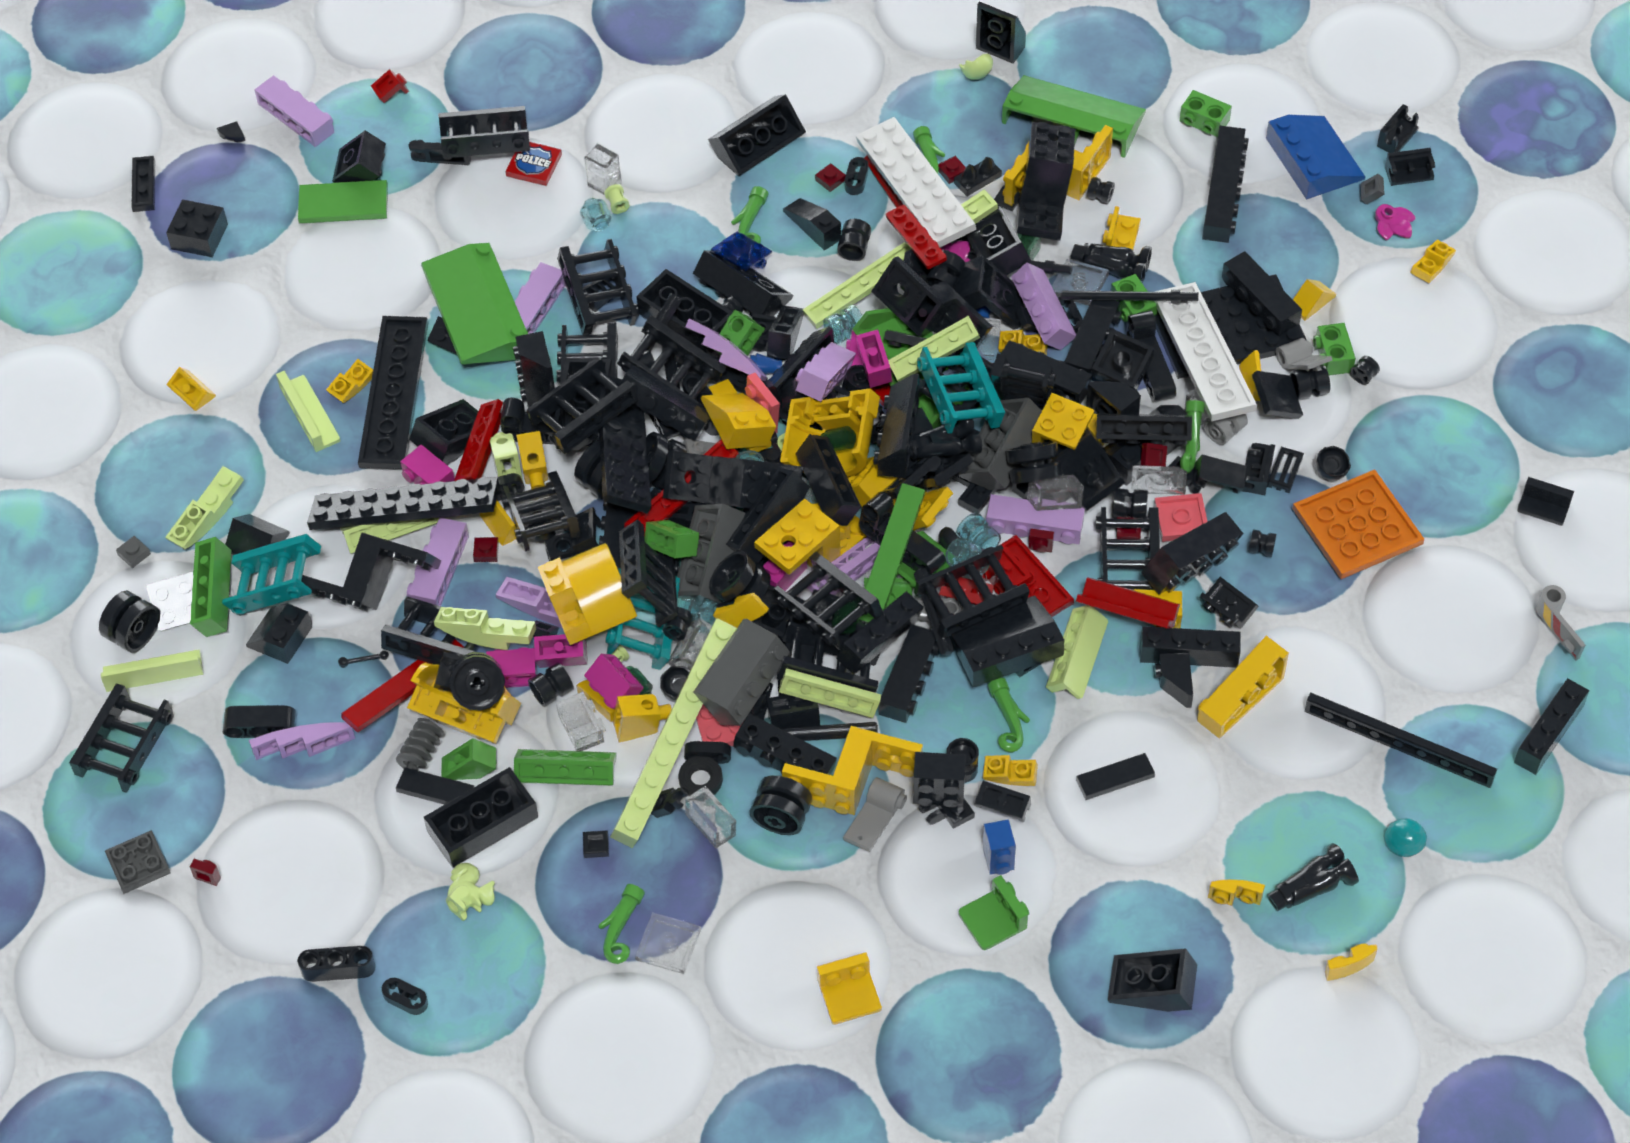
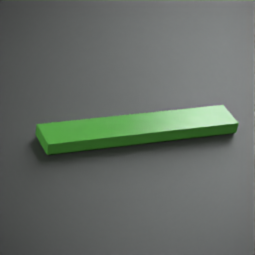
M904 483L901 485L866 586V590L878 598L882 610L887 606L926 493L924 489ZM864 614L859 619L868 623L874 617L870 614Z

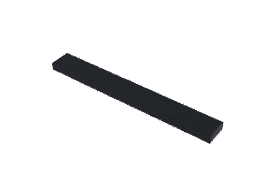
M1310 692L1307 698L1304 712L1488 788H1491L1497 773V768L1314 693Z

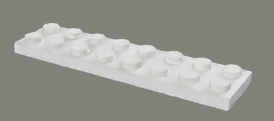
M895 117L856 135L857 142L887 183L919 223L926 228L932 239L936 240L939 247L976 230L974 221Z
M1196 282L1155 291L1171 292V290H1181V292H1199V301H1180V303L1155 301L1197 393L1201 401L1204 402V407L1211 421L1256 411L1257 404Z

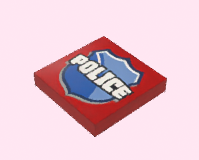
M529 142L530 151L514 153L505 171L506 176L547 186L562 156V150Z

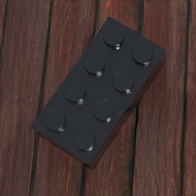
M665 269L636 296L639 314L646 319L650 315L656 318L671 293L681 298V303L667 326L704 352L711 354L714 350L702 344L705 335L685 327L688 319L694 320L720 334L727 323V319L733 312Z
M1224 512L1162 546L1141 573L1158 594L1166 590L1172 592L1182 581L1188 583L1198 572L1204 574L1214 563L1217 565L1223 563L1229 557L1227 553L1239 545L1238 540L1244 533L1227 512Z
M508 767L423 818L428 834L453 868L537 819L538 812L536 802L512 769Z

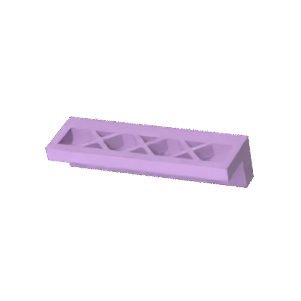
M866 537L831 563L855 581L873 568L880 545ZM818 578L807 588L811 592L814 589L819 590L827 581L823 578ZM818 581H820L819 587L815 585V583ZM833 590V591L830 592L829 594L836 595V594L839 593L840 591H839V590H837V591H834V590Z

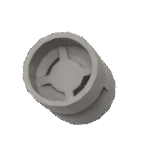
M1246 414L1211 421L1209 418L1204 422V430L1213 442L1224 445L1247 425L1248 419Z

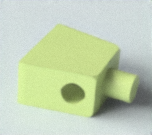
M503 432L496 433L490 439V446L497 477L516 473L522 478L513 435ZM510 462L512 467L509 470H505L503 463Z

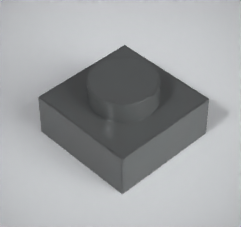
M1379 174L1360 183L1361 200L1366 204L1385 195L1384 178Z
M135 536L116 549L117 555L131 568H134L151 554L149 548Z

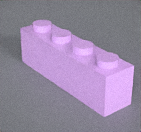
M273 75L254 89L258 105L314 147L334 133L332 117L327 112L324 113L318 109L312 101H307L299 91L291 89L284 80H279Z
M540 262L536 270H532L528 282L521 287L519 295L514 301L528 334L536 332L566 286L561 269Z
M1025 263L1011 278L1043 342L1062 350L1075 338L1076 333L1044 270Z
M833 342L826 348L822 347L819 354H815L812 361H808L805 368L799 370L796 377L798 382L796 391L821 402L845 377L847 370L852 366L856 353Z
M991 494L986 516V531H992L996 534L1005 533L1017 535L1018 537H1029L1030 529L1032 528L1053 531L1054 541L1065 544H1080L1085 508Z
M439 517L437 525L431 529L430 542L423 549V551L441 560L439 569L430 567V570L427 571L416 567L415 579L407 588V597L438 606L442 605L469 538L467 523Z

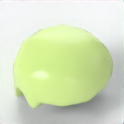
M983 54L974 61L966 60V64H959L961 71L968 79L978 80L984 78L992 70L993 59L989 54Z

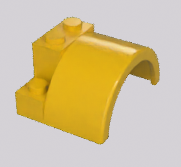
M872 389L850 391V396L826 399L821 402L815 401L811 397L791 399L780 462L786 465L801 466L795 453L808 435L829 437L847 477L858 474L867 464L873 419L877 418L880 396ZM816 422L823 430L811 428L810 425Z
M606 543L564 561L557 558L538 566L549 598L570 645L637 617L631 599L622 594L621 576Z

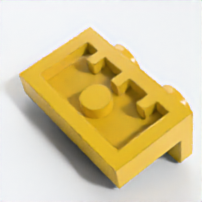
M1115 206L1114 213H1109L1107 226L1110 228L1104 232L1103 243L1108 246L1131 248L1134 251L1141 218L1120 215V207Z

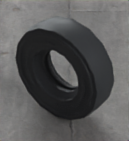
M695 756L686 760L680 767L678 779L680 787L688 793L689 797L707 799L719 791L723 782V775L717 761L710 757ZM698 770H704L709 773L710 780L703 785H698L691 780L692 774Z

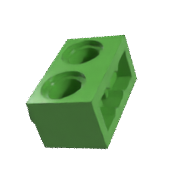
M1192 90L1181 106L1180 122L1218 137L1219 126H1226L1230 121L1232 106Z
M1136 274L1111 284V291L1148 292ZM1116 300L1120 302L1119 311L1122 312L1124 322H1127L1128 315L1150 310L1154 315L1157 314L1155 301Z
M734 310L727 319V323L721 330L720 335L735 344L748 356L765 328L749 316ZM714 350L719 355H722L721 352Z
M1345 322L1318 326L1316 336H1313V345L1315 349H1318L1319 355L1332 356V361L1323 364L1329 376L1350 373L1351 368L1355 365L1356 358Z
M670 520L646 522L645 542L652 549L673 558L697 556L699 532Z

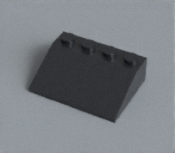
M1036 596L1029 597L1024 604L950 636L954 649L973 687L1064 655V638L1055 620Z

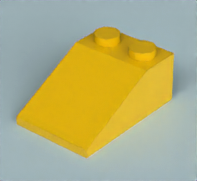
M744 393L704 395L701 397V401L726 449L768 446L776 425L766 408Z

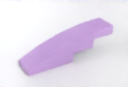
M688 319L685 327L705 335L702 344L722 353L719 362L749 375L756 373L761 380L766 381L767 376L735 344L716 331Z
M509 577L505 578L495 595L496 598L533 617L562 628L545 587Z
M346 722L302 725L274 731L249 740L256 760L280 751L282 758L306 750L308 756L311 757L355 739L353 728Z

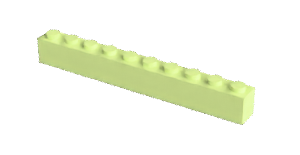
M716 618L610 838L631 848L638 841L703 705L693 691L737 629L736 627Z

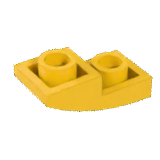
M1437 239L1426 249L1424 256L1412 266L1410 273L1430 283L1448 264L1456 250Z
M1023 330L1000 331L999 352H1002L1008 341L1011 340L1015 343L1023 344L1034 351L1042 352L1047 356L1048 345L1043 342L1040 334L1024 335Z
M357 359L344 375L342 373L338 374L326 391L342 403H345L372 380L373 369Z
M755 593L736 597L732 605L716 608L713 616L738 628L743 619L754 621L765 614L769 608L761 601L759 596Z
M1010 755L985 756L983 779L1007 785L1036 786L1038 764L1036 760H1011Z
M1228 879L1212 881L1208 898L1213 899L1218 904H1228L1231 906L1235 897L1247 904L1254 903L1260 905L1265 885L1246 880Z
M1358 944L1350 949L1348 958L1337 956L1327 960L1325 968L1326 980L1330 981L1352 975L1370 965L1375 960L1377 945Z

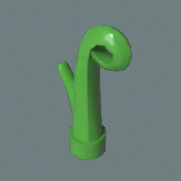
M920 126L913 131L915 142L938 174L939 168L936 155L945 157V153L932 141L930 129L926 126Z
M760 186L752 188L747 204L731 221L732 225L741 221L737 234L738 242L743 248L748 250L756 248L761 242V237L758 234L748 233L761 206L765 204L769 195L768 191Z
M1198 400L1186 401L1185 412L1187 415H1193L1192 441H1187L1186 452L1180 460L1181 470L1186 474L1193 470L1197 452L1200 451V425L1205 407L1204 402Z
M998 678L988 684V689L991 696L998 703L1011 733L1001 734L998 742L1004 751L1015 752L1022 747L1024 741L1019 718L1025 723H1029L1030 719L1021 711L1012 698L1006 679Z
M633 884L626 885L619 904L598 925L599 929H604L610 924L604 940L603 952L606 959L614 964L623 963L629 957V947L623 943H616L634 909L641 903L645 895L644 890ZM616 950H622L619 955L613 954Z

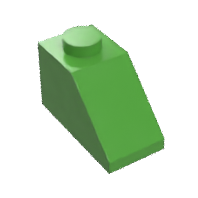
M474 738L470 739L442 757L441 777L452 780L481 779L496 769V747Z

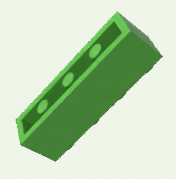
M217 537L195 543L190 625L205 637L227 631L228 607L222 604V600L229 597L231 549Z

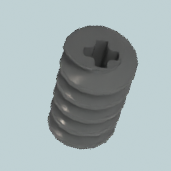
M426 718L417 719L418 721L414 724L413 730L410 731L409 737L404 742L405 745L402 746L400 753L396 757V762L403 769L406 767L418 770V768L425 769L427 767L425 761H430L432 758L429 753L435 752L436 748L434 745H439L440 743L438 737H443L445 734L436 723Z

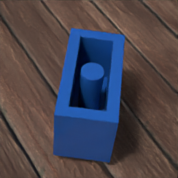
M1009 819L984 824L983 852L990 875L996 873L1003 875L1015 868L1016 844Z

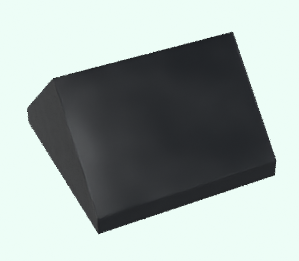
M247 514L232 519L225 545L231 549L232 555H236L286 540L290 532L256 516Z

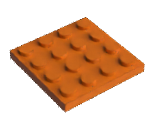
M1375 469L1293 503V511L1340 579L1424 544V537Z

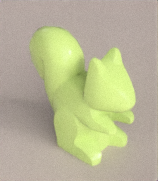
M460 863L455 866L451 871L450 879L453 883L448 889L446 903L449 910L464 921L467 918L466 910L472 907L480 913L482 911L480 907L482 904L490 906L494 903L495 888L493 886L495 882L491 881L479 888L475 885L480 876L477 867L470 863Z

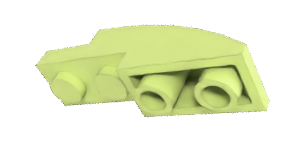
M223 466L197 502L191 501L165 538L184 550L201 539L233 504L231 497L244 481L242 476Z
M441 607L434 621V626L456 638L480 646L508 650L510 643L530 644L536 631L535 621L489 618L487 610Z

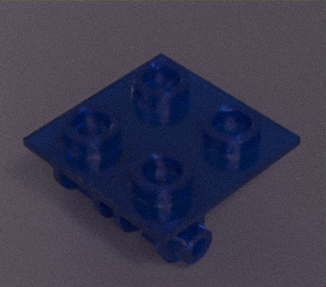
M738 231L711 248V251L745 270L752 266L764 268L767 264L765 257L772 253V250Z

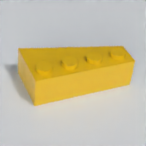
M1266 635L1228 678L1217 687L1215 692L1208 699L1206 698L1200 703L1197 721L1220 739L1284 679L1289 652Z

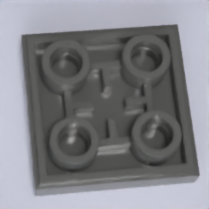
M152 830L105 850L123 894L171 874Z

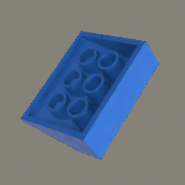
M1288 114L1268 121L1266 139L1306 200L1365 180L1366 176L1325 116Z

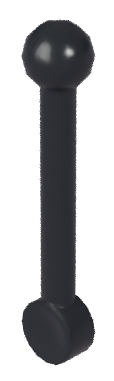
M381 651L380 654L352 659L341 657L338 663L340 667L345 668L348 664L379 658L386 660L389 654L387 651Z

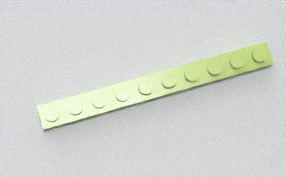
M982 190L961 204L975 224L998 209L996 201L985 190ZM906 242L902 243L804 308V315L818 329L872 293V289L892 259L899 256L904 261L905 252L911 250Z

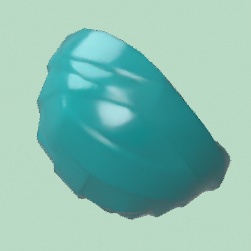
M1404 818L1392 822L1386 829L1384 838L1389 851L1400 857H1411L1424 849L1427 835L1424 828L1418 822Z

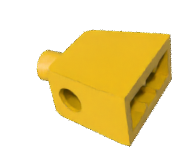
M540 431L517 435L525 484H530L531 489L545 486L544 481L548 480Z
M653 694L618 696L613 718L618 742H625L657 733L660 720L667 719L672 709L671 705L658 706L656 696Z

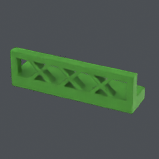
M518 749L514 757V773L520 782L613 785L616 752Z

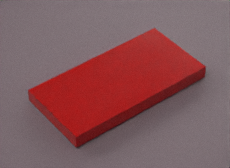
M1017 535L1002 543L1032 575V581L1027 584L1030 590L1028 598L1036 596L1051 617L1074 604V598Z

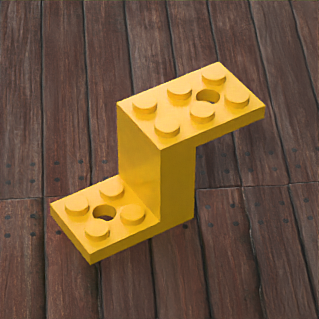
M1105 125L1100 132H1097L1092 144L1086 146L1083 153L1074 149V164L1067 196L1080 200L1087 191L1092 177H1097L1111 158L1112 127ZM1029 142L1023 154L1017 156L1014 166L1011 170L1008 169L1003 177L1005 188L1002 195L1004 196V203L1010 206L1014 204V195L1017 191L1020 192L1029 153Z
M874 456L867 459L866 467L861 472L847 477L862 507L878 492L883 491L897 479V477L878 476V466H874ZM948 486L925 493L913 528L914 531L918 528H928L936 520L935 516L937 513L947 507L949 504L948 499L953 494Z
M803 499L754 542V546L790 575L806 560L807 564L812 568L809 557L813 553L818 552L829 562H832L867 536L860 530L859 518L855 515L850 521V538L840 540V526L809 501ZM785 541L794 543L792 547H785L782 544Z
M851 726L833 776L786 763L782 770V776L793 779L805 786L812 794L811 805L814 807H825L833 809L840 814L855 815L872 766H876L880 770H891L899 772L906 777L914 776L915 752H923V744Z

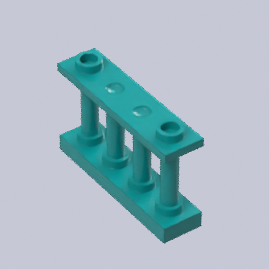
M965 343L963 352L960 355L932 358L928 348L923 347L920 357L917 359V367L923 374L940 414V421L944 424L947 433L953 432L957 420L983 417L988 421L990 428H1000L1005 410L975 343ZM961 365L966 373L940 376L936 367ZM969 382L974 390L947 393L944 385ZM977 400L982 408L955 411L951 402Z
M303 534L233 555L231 564L242 572L237 595L223 599L222 604L233 613L240 615L310 595L312 590L301 582L306 558L320 554L321 545L308 534ZM296 561L292 579L284 581L288 563ZM277 567L273 585L266 586L269 569ZM259 572L255 590L247 592L251 574Z
M676 577L677 599L680 584V578ZM634 596L630 597L634 607L655 613V608L648 601ZM633 618L610 628L605 642L608 643L607 654H612L619 645L650 654L652 658L651 667L661 670L670 660L672 640L663 633L665 624L658 627L655 624ZM623 625L653 634V637H655L654 645L623 636Z

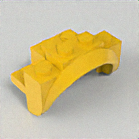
M421 664L411 679L417 686L407 706L409 710L429 717L439 724L477 739L482 738L494 744L497 743L505 723L512 726L521 702L515 699L505 687L499 701L492 707L481 711L469 710L461 706L454 699L452 692L434 688L439 665Z

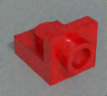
M390 69L371 85L379 99L384 103L400 89L406 94L409 92L405 85L407 83L406 79L400 73L396 75Z

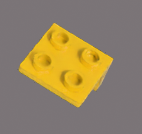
M1051 393L1032 429V443H1043L1044 440L1049 439L1068 448L1076 449L1094 415V410Z
M867 952L817 966V981L833 1025L882 1010L870 975V961Z

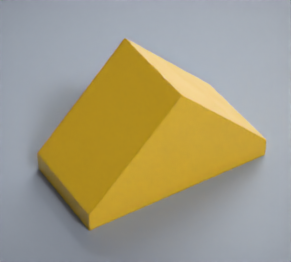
M1306 279L1293 300L1302 309L1301 318L1306 321L1335 298L1336 293L1320 281Z

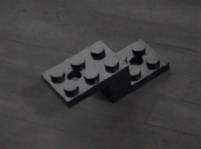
M899 256L892 259L871 291L919 337L932 331L938 333L969 316L980 336L979 339L974 341L978 349L993 327L945 281L929 286ZM898 283L904 288L903 295L898 292Z
M1088 426L1076 449H1071L1058 443L1059 454L1051 459L1061 463L1063 475L1067 478L1086 510H1089L1125 484L1124 479L1106 450ZM1048 439V440H1044L1043 442H1053V441H1051V440Z

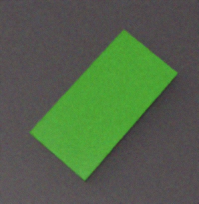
M387 180L299 185V224L387 219Z

